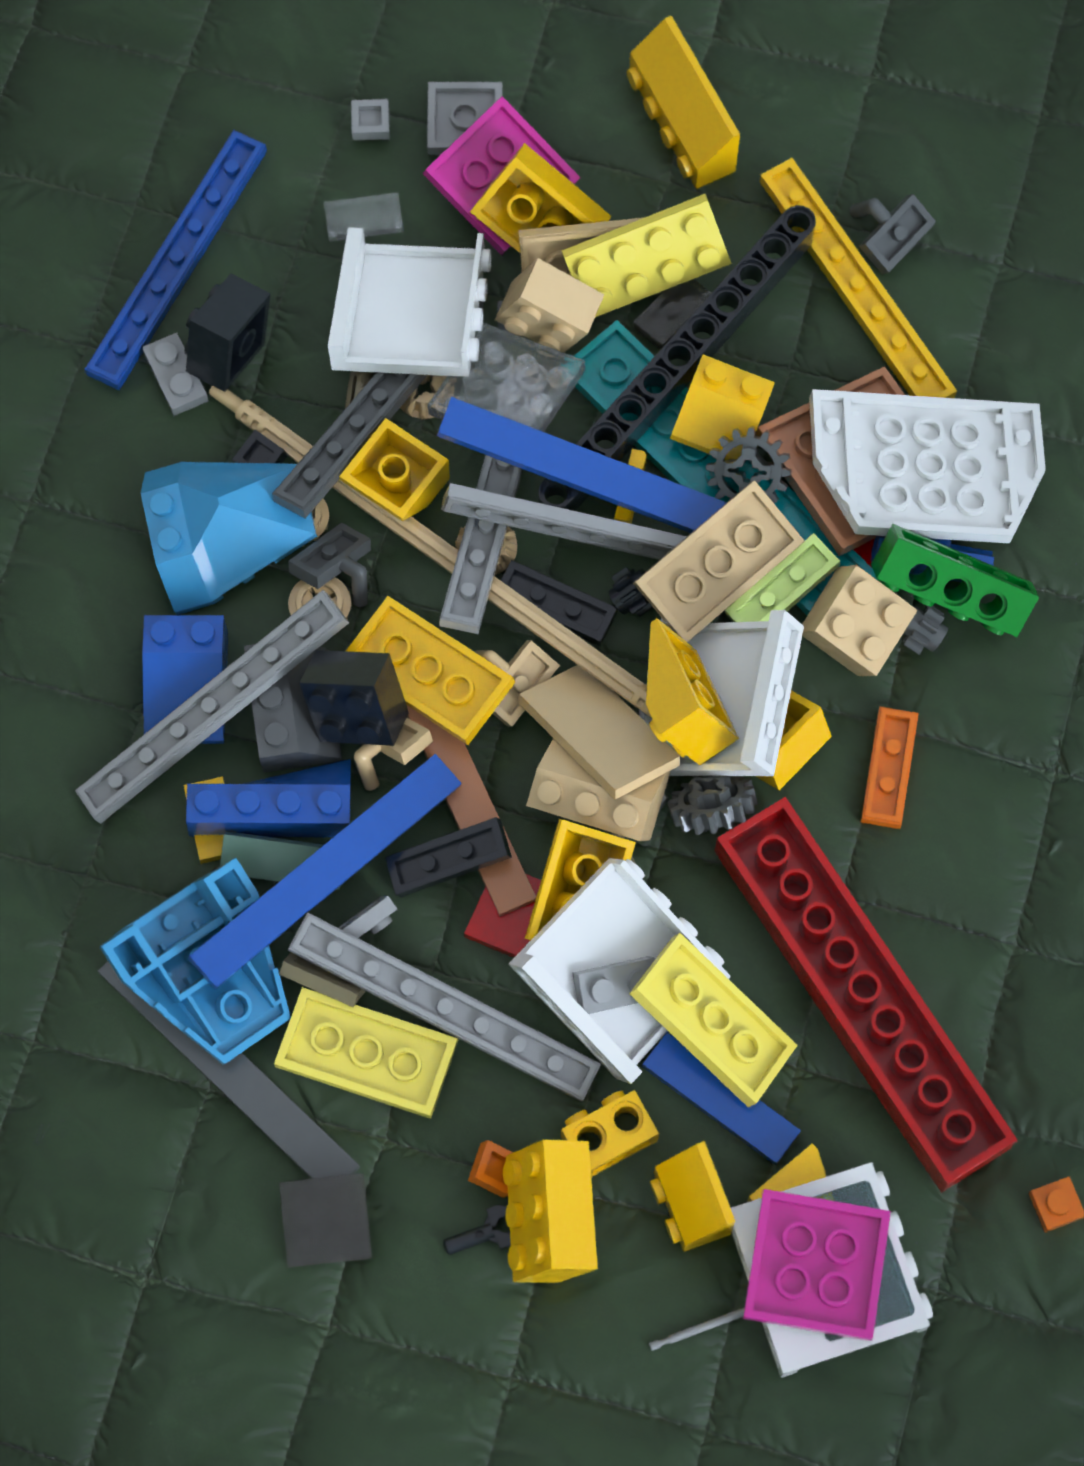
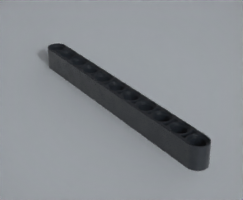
M800 205L792 206L785 210L576 445L620 461L691 382L702 355L704 354L712 358L812 244L816 223L814 213L809 208ZM792 227H800V228H802L804 231H803V232H794V231H792L790 228H792ZM776 253L780 255L781 258L772 259L768 257L766 254ZM752 279L758 284L747 285L743 283V280ZM724 305L730 306L734 311L723 312L719 307ZM699 332H705L709 334L711 337L707 339L697 338L694 334ZM674 359H682L687 364L683 366H675L670 361ZM658 386L663 391L655 394L648 392L646 388ZM626 413H633L639 418L634 421H627L621 416ZM602 440H608L614 446L605 449L599 447L597 443ZM545 478L539 487L538 503L576 511L589 494ZM559 495L565 501L561 504H551L547 499L550 496Z

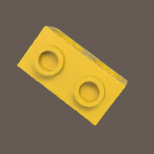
M623 1090L617 1091L601 1101L602 1108L588 1114L587 1110H582L565 1120L566 1127L561 1129L562 1140L577 1141L582 1134L587 1132L596 1134L601 1140V1145L597 1149L589 1151L591 1177L658 1142L659 1132L635 1090L626 1095ZM629 1113L637 1119L638 1124L633 1130L623 1131L615 1125L614 1119L619 1114Z

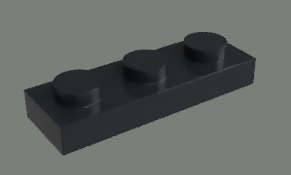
M513 560L510 561L501 579L503 583L574 634L598 646H601L617 615L616 607Z
M497 817L385 857L395 895L399 897L512 858L501 819Z

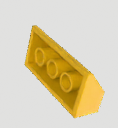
M666 17L630 53V67L626 73L631 87L635 91L639 89L647 115L651 120L656 119L661 127L660 135L667 149L673 148L677 155V165L682 176L685 179L690 178L695 189H698L736 172L740 133L673 17Z

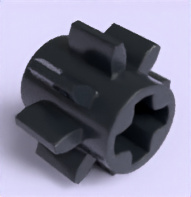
M625 567L612 576L615 583L612 585L613 588L608 591L609 596L615 607L624 615L631 612L632 615L636 613L640 617L653 608L633 584L634 581L646 572L643 569L635 572L634 569L629 570L628 567Z

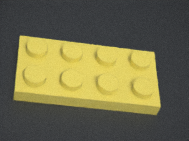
M706 194L562 250L571 276L604 294L595 317L732 264Z
M681 933L670 939L629 993L747 1107L759 1101L798 1046Z
M302 987L274 1065L276 1068L431 1119L452 1061L458 1038L358 1005L351 1007L322 993Z

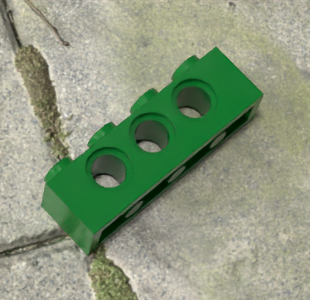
M895 524L891 525L871 563L878 581L891 591L898 592L899 589L912 593L913 598L924 605L932 607L936 603L948 608L947 611L954 617L963 621H968L969 618L981 622L982 626L988 631L1000 636L1005 632L1018 637L1039 599V595L1032 582ZM915 565H927L926 569L920 574L914 575L909 573ZM950 580H962L956 588H944ZM991 593L997 594L993 601L985 604L979 603L983 596Z

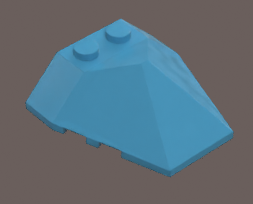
M179 462L145 472L141 498L155 564L176 615L214 605L224 598L223 594L241 582L246 584L255 578V573L273 561L278 563L317 537L312 512L305 519L273 501L272 493L297 464Z
M237 858L228 861L187 885L122 928L100 946L103 954L123 984L221 1064H226L291 1019L278 968L274 966L270 946L266 947L216 990L213 989L188 959L194 951L259 899L258 891Z

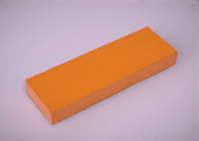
M879 706L861 823L895 829L901 828L919 713Z

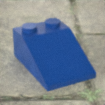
M144 615L142 649L144 734L227 668L228 629L224 615ZM225 724L200 744H224Z

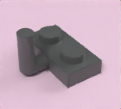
M914 194L905 196L891 212L877 198L853 204L850 208V214L853 218L858 219L872 215L879 223L859 245V248L881 274L889 273L936 223L935 219Z
M341 522L288 561L289 573L319 589L338 574L344 572L351 576L353 604L357 607L366 606L368 604L367 570L365 566L356 561L371 551V538Z

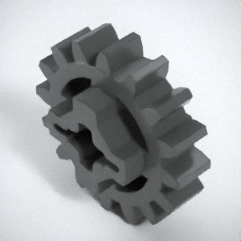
M754 426L749 427L745 436L742 435L739 428L734 429L732 441L723 435L719 439L723 449L712 448L709 453L716 459V462L706 465V470L715 472V476L707 482L708 486L718 485L720 488L715 497L720 499L726 495L731 499L738 493L729 486L725 477H731L738 484L739 492L751 481L755 480L758 484L761 480L773 479L771 485L764 492L775 504L779 500L775 490L786 491L788 487L781 478L792 474V469L783 467L782 464L790 458V454H779L778 452L783 442L777 440L774 443H770L768 441L770 431L768 430L761 437L756 436ZM743 444L742 453L737 459L725 460L726 455L731 449ZM759 446L769 453L773 462H766L758 453ZM747 460L752 461L753 468H758L761 471L755 472L751 479L746 478L745 471L737 468L742 467Z
M696 776L689 783L680 784L682 791H673L671 793L672 800L668 801L674 826H681L682 832H687L694 828L695 835H700L710 830L711 834H715L720 827L730 830L737 822L744 823L746 821L745 814H754V805L758 804L752 780L750 778L744 779V776H708L707 778Z

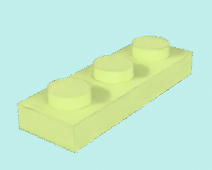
M813 533L805 542L725 610V614L732 622L769 621L771 610L788 611L836 570L840 566V560Z

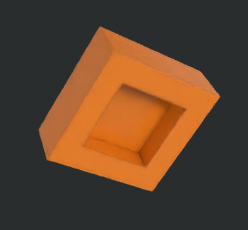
M489 1140L480 1143L468 1181L502 1198L507 1197L508 1186L503 1180V1167L506 1162V1156L514 1152Z
M1070 1176L1031 1190L1028 1193L1044 1232L1084 1218V1209Z

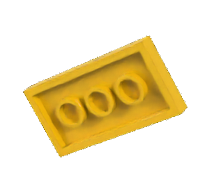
M389 596L386 597L346 650L348 652L390 653L406 705L466 745L470 744L516 683L511 675Z

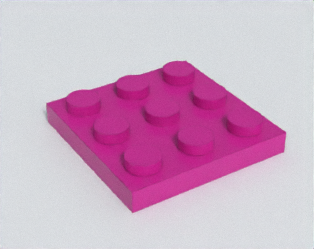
M503 96L423 172V175L479 233H483L484 238L501 256L511 246L470 211L524 143L573 184L580 179V176Z
M763 1189L743 1319L872 1341L891 1211Z

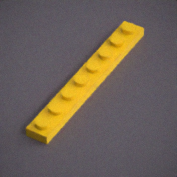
M790 158L761 174V185L782 214L788 208L796 205L805 206L814 213L816 218L815 230L808 252L910 396L955 398L957 390L794 159ZM792 227L794 232L804 231L800 227Z

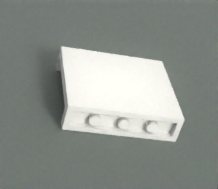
M348 227L328 341L332 370L469 377L471 361L477 362L479 356V339L475 338V331H482L483 308H479L480 301L486 302L487 279L483 278V274L491 270V249H485L483 233L477 234L475 249L365 244L363 228Z
M771 610L769 621L709 623L687 642L697 650L739 739L702 765L697 764L687 755L685 757L680 756V766L672 769L669 776H774L804 626L786 610ZM661 618V622L668 626L666 622ZM639 709V716L649 725V722L653 719Z
M609 858L513 958L509 965L616 1079L632 1084L642 1073L636 1065L668 1031L639 1003L588 1014L577 1003L573 973L646 956L655 957L656 959L670 939L681 933L728 979L731 976L722 967L724 964L722 957L711 947L706 946L704 948L695 938L698 935L697 930L682 917L678 919L670 911L669 907L672 904L669 899L656 888L652 890L642 880L645 877L644 872L633 861Z

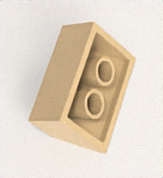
M553 738L537 767L526 806L637 841H649L653 834L671 771L615 800Z

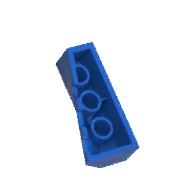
M351 759L243 784H187L186 825L189 837H194V835H224L225 831L265 837H334L350 824Z

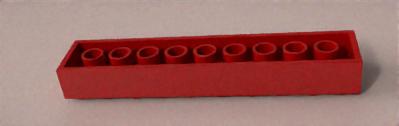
M782 798L747 819L744 823L719 836L714 852L940 1192H944L1010 1150L1018 1139L787 798Z

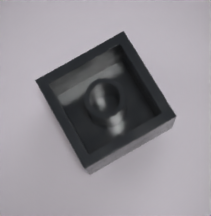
M232 273L221 285L216 284L211 289L207 301L202 307H196L188 317L186 327L189 329V335L184 349V353L187 355L186 372L225 392L265 345L270 293Z
M315 650L299 682L320 742L394 746L409 714L390 653Z

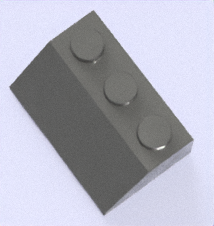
M255 644L244 646V652H247ZM319 647V648L316 649V650H323V651H325L326 648H325V647ZM314 652L251 702L259 759L263 773L342 761L340 743L320 742L299 684Z

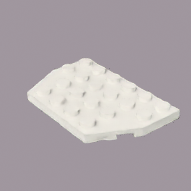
M812 389L809 397L813 465L855 534L886 536L891 525L895 524L928 539L994 543L1011 542L1046 470L1039 404Z

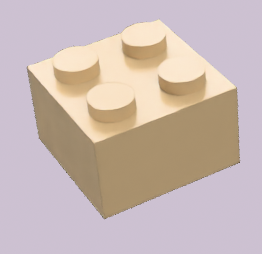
M537 258L511 282L495 320L503 324L508 332L517 336H525L536 342L541 350L561 356L588 334L604 294Z
M840 566L836 569L802 623L804 626L802 636L855 675L877 676L916 614L917 609L859 566Z

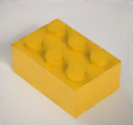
M541 1140L507 1155L503 1167V1180L508 1186V1205L506 1207L505 1219L510 1228L511 1247L508 1252V1264L513 1273V1282L559 1283L597 1270L589 1141Z

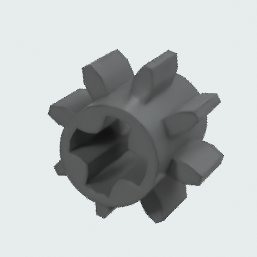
M914 606L917 612L903 633L906 635L903 639V645L918 655L924 647L933 652L940 645L949 629L946 625L942 624L945 618L943 616L944 613L934 606H926L924 611Z

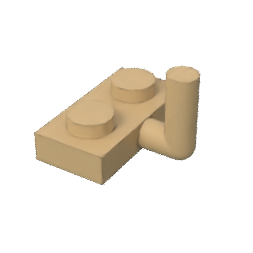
M526 640L509 663L493 650L474 651L511 675L516 682L492 713L508 727H512L525 711L519 704V694L550 679L560 666L532 640Z
M406 718L394 746L364 744L356 750L354 760L364 788L371 791L379 786V780L371 760L374 756L382 752L406 765L433 742L430 730Z

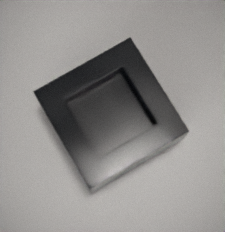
M255 429L232 458V461L234 463H282L287 457V453Z

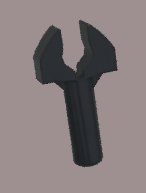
M496 1205L486 1209L488 1217L482 1226L444 1239L443 1247L446 1253L451 1255L487 1241L498 1244L500 1251L510 1248V1231L503 1233L499 1230H493L497 1227L499 1221L505 1219L506 1206Z

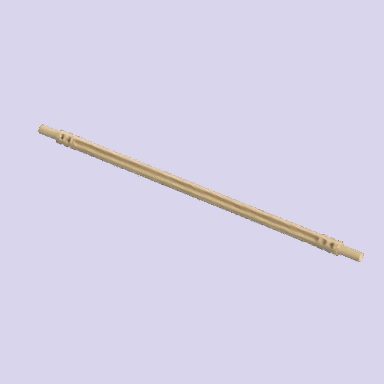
M214 386L210 388L209 395L233 411L237 420L253 431L256 429L286 451L287 456L297 463L313 447L250 400L244 401L228 389L224 392ZM340 479L332 487L451 574L453 573L459 550L416 519L409 517L401 521ZM494 576L488 601L651 717L646 706V684Z

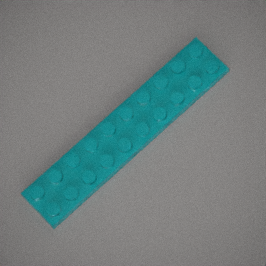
M616 320L561 366V374L603 414L655 356ZM658 386L646 388L648 392L655 394L663 391ZM685 387L634 446L638 450L645 451L647 458L670 481L716 498L715 496L720 490L719 486H708L707 483L715 476V472L706 470V465L716 462V459L710 454L670 439L689 390ZM626 413L621 416L627 421H634L639 418L633 413ZM747 460L742 467H737L739 470L745 471L746 478L751 479L755 472H761L758 468L752 467V461ZM725 477L729 486L739 492L738 484L731 477ZM773 479L761 480L758 485L764 491L771 485ZM787 487L786 491L775 490L779 498L775 503L776 507L804 541L814 533L840 560V566L857 565L878 580L873 568L854 550L841 556L837 554L793 490ZM725 495L719 500L728 502L730 498ZM836 570L796 603L806 615L809 614Z

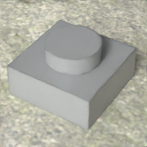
M388 99L351 100L353 141L390 139Z

